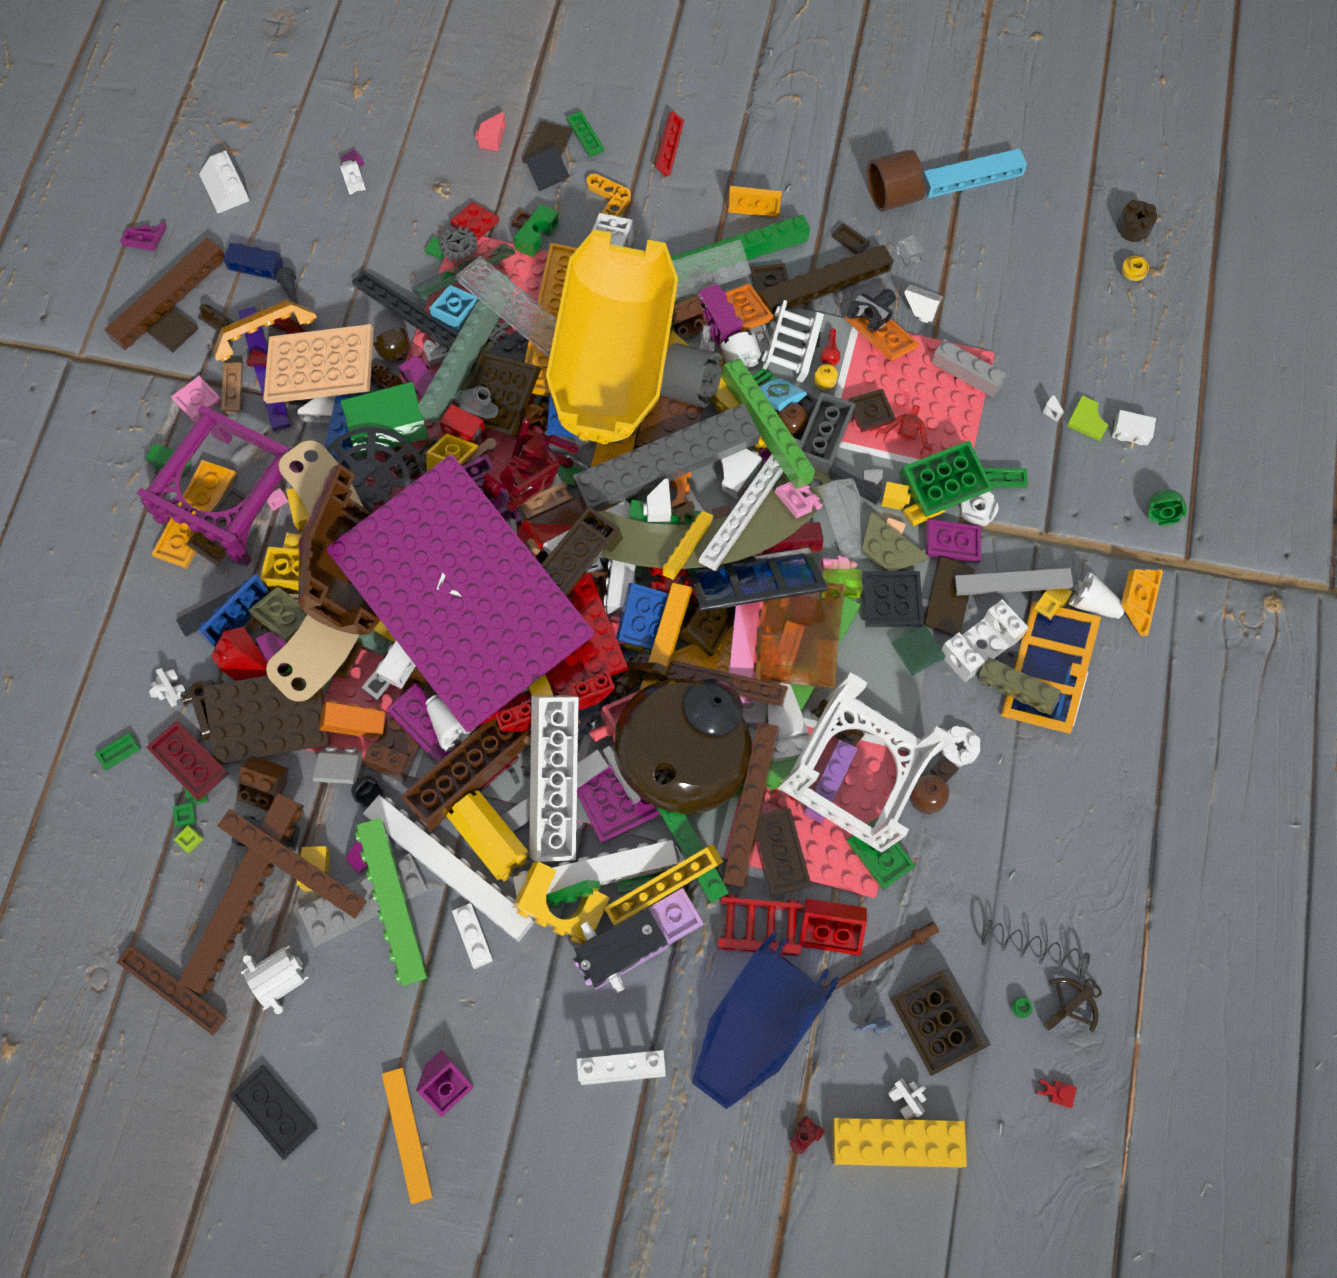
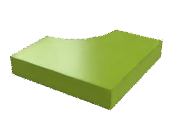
M1082 395L1067 427L1097 441H1101L1109 424L1104 422L1099 416V403Z

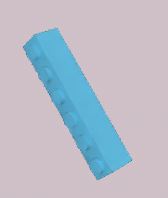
M1020 149L1008 150L999 154L995 153L982 158L978 157L953 165L924 171L922 181H925L927 197L932 198L1023 176L1027 163Z

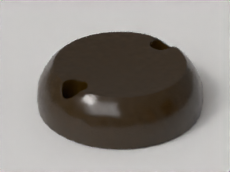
M690 679L663 680L640 690L623 708L613 736L615 761L629 787L653 806L678 814L702 813L715 809L727 802L738 791L746 778L752 751V739L743 715L738 726L732 732L722 736L705 735L690 725L683 711V700L688 689L698 682Z

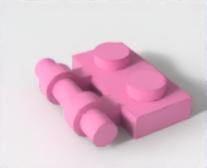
M788 482L777 487L775 490L776 495L795 518L811 512L812 506L817 510L822 507L819 501L820 498L810 491L808 484L795 489L792 483Z

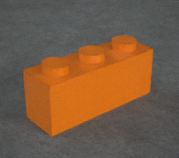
M328 701L322 706L319 730L378 739L383 735L385 711H379V708L376 707L361 708L357 704L342 705L339 701Z

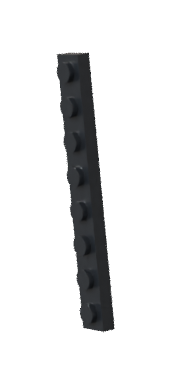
M363 271L352 280L353 286L450 350L459 333L366 271Z

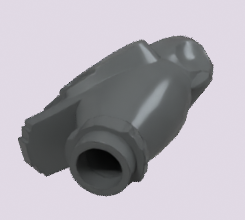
M483 386L464 391L459 390L455 396V403L460 409L479 418H495L498 414V407L491 403L490 391Z

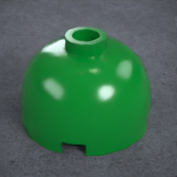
M1172 489L1157 491L1148 501V517L1150 521L1159 522L1158 525L1170 526L1180 522V518L1183 515L1185 517L1187 513V506L1183 496Z

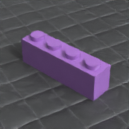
M839 740L815 790L817 794L833 802L858 748ZM807 806L804 816L822 824L825 817Z

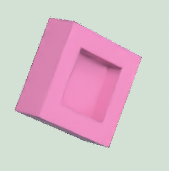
M281 488L273 491L266 502L271 510L274 511L287 503L288 500Z

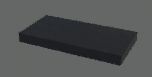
M261 1065L229 1095L283 1160H286L318 1129L264 1065Z

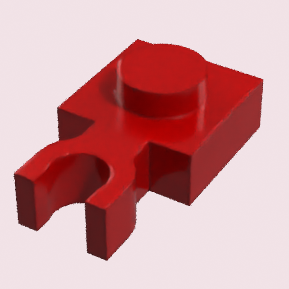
M1041 1079L1038 1081L1039 1084L1045 1086V1091L1037 1090L1036 1094L1041 1096L1050 1095L1051 1103L1070 1109L1073 1108L1077 1087L1060 1081H1054L1053 1086L1047 1081Z

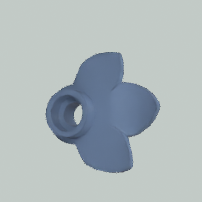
M877 1017L873 1019L872 1023L856 1026L854 1031H864L865 1029L873 1028V1033L886 1032L893 1027V1024L890 1020H886V1017Z

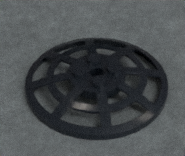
M371 427L352 430L338 437L326 448L329 453L334 449L340 455L337 460L339 464H342L345 460L350 465V471L355 474L352 485L361 503L366 504V510L373 513L374 504L383 501L387 503L392 499L389 495L392 492L393 486H403L405 489L416 481L410 479L408 468L402 459L409 452L414 455L419 465L421 476L427 473L424 462L413 445L402 436L386 429ZM368 433V443L356 445L347 451L339 445L341 441L353 435ZM376 433L393 437L405 446L396 453L387 446L377 444ZM367 449V459L361 460L358 463L350 456L356 451ZM375 449L385 451L392 457L385 463L375 460ZM397 462L402 468L404 479L393 478L389 470ZM368 477L375 478L376 483L374 486H366L365 481Z

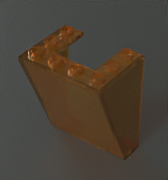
M768 578L766 591L773 590L772 586L776 584L774 578ZM826 583L827 591H825V598L793 596L763 602L757 632L756 679L774 683L835 688L846 584ZM837 589L841 593L839 596H833L830 594V591Z

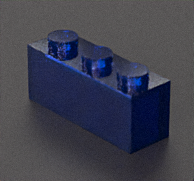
M230 243L223 258L228 270L276 280V271L284 264L280 253L276 251L262 250L258 247H249L240 243Z

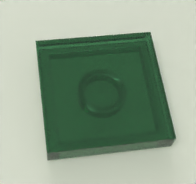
M926 625L892 642V646L912 676L942 661L946 657Z

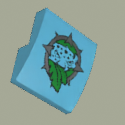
M782 378L772 380L760 387L772 407L778 411H781L790 402L798 403L807 395L804 390Z

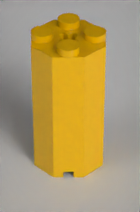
M478 790L475 791V796L470 793L452 807L454 811L452 815L448 812L446 816L497 880L502 879L504 882L513 875L512 872L518 867L521 869L529 862L527 859L529 852Z

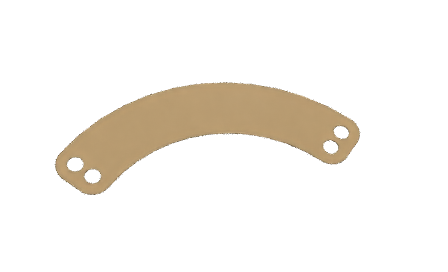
M304 441L283 455L279 462V470L282 476L294 488L304 503L309 516L328 471L339 464L327 449L316 441ZM308 450H313L318 454V459L315 462H308L304 458V453ZM292 461H300L304 466L303 471L300 473L291 471L290 463ZM351 484L350 490H352V494L350 496V499H352L353 501H355L363 507L353 485ZM307 615L298 631L288 643L269 660L266 668L267 676L288 699L293 701L308 700L330 680L342 665L359 635L330 628ZM282 663L290 664L293 669L292 674L287 677L281 676L277 671L278 666ZM300 677L306 681L304 690L296 691L292 688L291 682L294 678Z

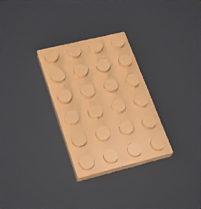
M368 324L269 337L263 400L268 404L370 392L373 326Z

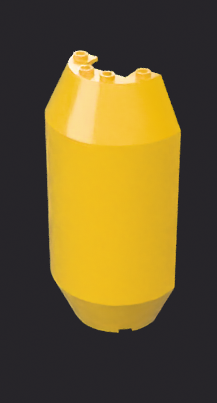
M593 230L569 258L546 372V382L561 425L583 441L591 440L601 444H608L609 442L629 437L659 399L678 277L666 243L647 240L646 251L610 245L612 233Z

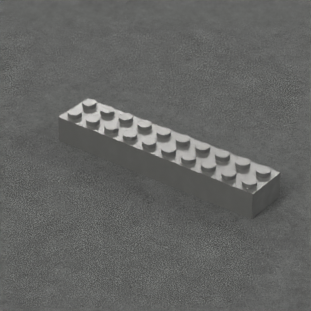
M741 404L573 475L574 485L586 509L590 506L595 511H601L657 487L664 479H668V481L674 480L758 444L760 434L745 404Z

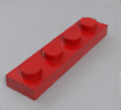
M674 111L668 113L654 166L665 176L671 174L684 120Z

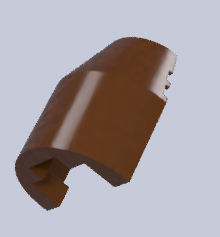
M338 464L328 471L299 539L298 603L307 615L330 628L350 634L368 635L381 620L327 551L328 546L372 514L350 499L352 494L350 486L355 474L341 464Z

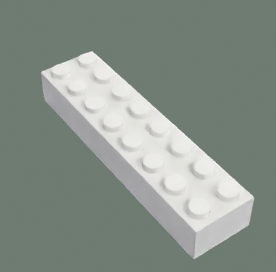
M571 695L532 696L529 858L536 862L576 860L578 697Z

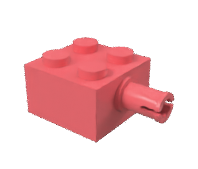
M638 691L602 707L600 715L605 725L590 731V736L594 742L607 736L613 738L615 726L623 708Z

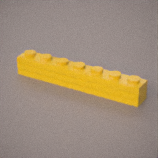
M705 511L697 515L696 521L692 522L690 530L686 531L685 537L679 542V546L675 547L673 555H670L668 562L663 565L664 576L672 580L675 579L711 525L713 515Z

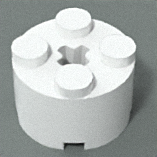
M748 332L738 333L729 337V341L726 344L724 341L721 343V350L726 363L738 358L742 360L745 366L749 367L759 363L758 359L761 357V351L754 333H751V335Z

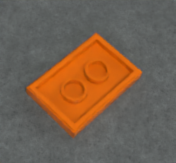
M750 283L725 292L727 301L732 303L736 317H740L743 327H741V332L774 320L773 314Z

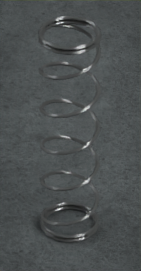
M988 920L982 936V945H987L993 930L998 925H1001L1002 952L1012 936L1019 931L1021 934V958L1031 942L1038 937L1040 940L1039 964H1042L1050 948L1057 944L1059 946L1058 970H1061L1070 953L1076 950L1079 957L1077 976L1082 979L1086 975L1090 964V953L1085 952L1081 958L1079 950L1074 948L1066 955L1061 964V947L1058 942H1054L1049 946L1042 958V940L1039 936L1033 937L1023 952V934L1020 929L1015 930L1004 946L1003 925L998 923L993 927V921Z

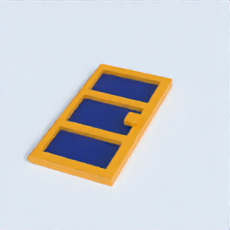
M1032 602L1026 623L1029 628L1022 637L1014 669L1061 690L1060 700L1052 714L1049 715L1006 695L1001 716L1071 734L1101 617L1059 607L1050 620L1035 611L1034 607L1038 602Z

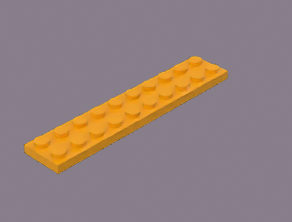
M551 242L524 361L525 363L542 368L532 393L548 397L550 392L546 382V372L569 258L578 249Z

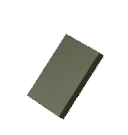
M279 586L249 609L252 616L286 644L298 631L307 616L299 606V603Z

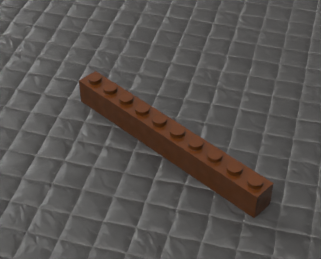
M277 793L259 829L284 845L286 840H289L293 835V827L296 821L301 819L304 813V805ZM250 848L246 852L178 982L199 994H207L213 988L217 972L223 969L227 953L233 950L237 934L242 932L247 915H250L255 908L254 901L257 896L262 894L266 878L270 877L275 869L274 864Z

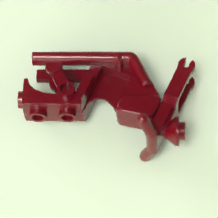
M524 418L512 457L485 473L482 490L497 500L501 487L506 489L511 500L507 504V509L513 511L554 483L560 464L567 468L573 466L574 461L571 458L551 451L549 448L550 443L571 453H577L579 446L555 435L546 437L543 429L536 425L532 426L529 430L530 420Z

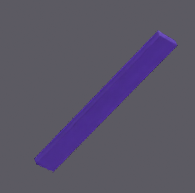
M255 306L238 311L240 320L257 313ZM261 326L257 327L258 330L253 333H244L250 355L253 350L268 355V347ZM254 365L264 399L266 368H263L262 365ZM264 401L273 431L291 426L284 402L267 404Z

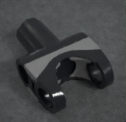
M891 289L883 290L874 299L862 293L852 302L846 317L849 319L857 317L867 318L870 320L867 330L874 333L891 319L893 310L888 307L895 302L896 296Z

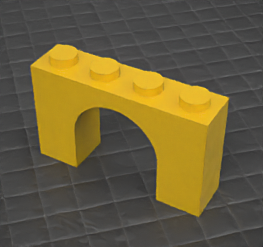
M533 862L512 908L517 910L516 914L528 919V916L536 919L535 923L542 927L548 925L554 928L553 932L560 936H564V934L570 936V940L576 944L581 945L585 943L587 939L580 926L588 922L595 932L605 910L604 907H606L610 897L598 891H593V895L582 897L577 910L572 916L566 919H559L549 911L546 904V894L556 870L541 862Z

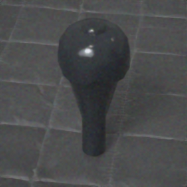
M281 267L275 274L277 283L281 284L290 301L298 304L295 290L296 274L290 267Z

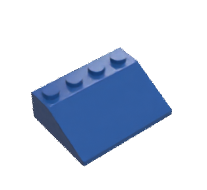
M254 574L249 579L243 581L240 588L235 593L230 594L227 601L221 607L216 608L208 620L200 624L197 632L214 648L224 631L243 627L252 616L249 609L270 593L259 576Z

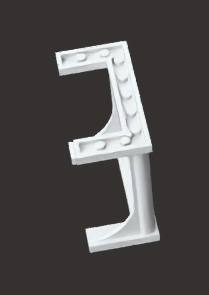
M850 672L829 693L826 699L829 701L790 774L781 782L778 788L882 853L907 835L909 829L897 821L924 768L933 756L951 743L953 736L948 734L945 729L937 726L921 739L917 738L912 732L904 730L895 721L885 718L879 711L873 710L861 700L855 699L865 689L867 682L862 680L859 675ZM844 712L853 717L852 724L847 723L844 718ZM840 721L842 726H837L836 723ZM848 729H860L870 732L887 745L894 757L897 773L895 785L874 828L808 788L817 780L820 774L813 770L831 737L838 732ZM898 748H904L909 752V755L900 756L897 752ZM908 761V764L905 763V767L901 765V762Z

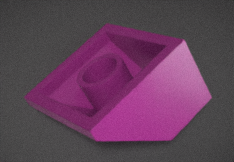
M441 1050L425 1064L416 1091L442 1117L471 1091L474 1086L445 1052Z

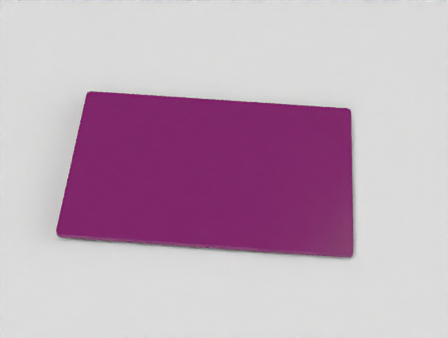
M453 455L446 457L327 547L328 553L467 732L474 730L594 636L592 628ZM443 573L445 575L444 582L439 586V590H437L438 583ZM451 590L457 591L461 597L450 594Z

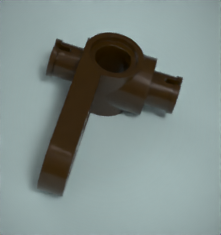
M630 657L629 662H626L628 670L614 674L613 685L615 689L611 694L616 698L622 699L624 693H629L640 681L666 680L669 670L660 663L641 662L636 657Z
M212 679L205 682L196 681L189 687V692L180 694L185 706L193 703L205 740L211 739L204 694L198 695L205 686L225 683L223 679L216 682Z

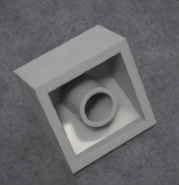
M326 746L318 754L313 781L354 784L363 773V750H357L356 747L337 749V746Z

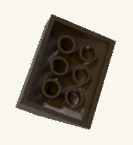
M950 968L943 969L890 998L930 1076L991 1045Z

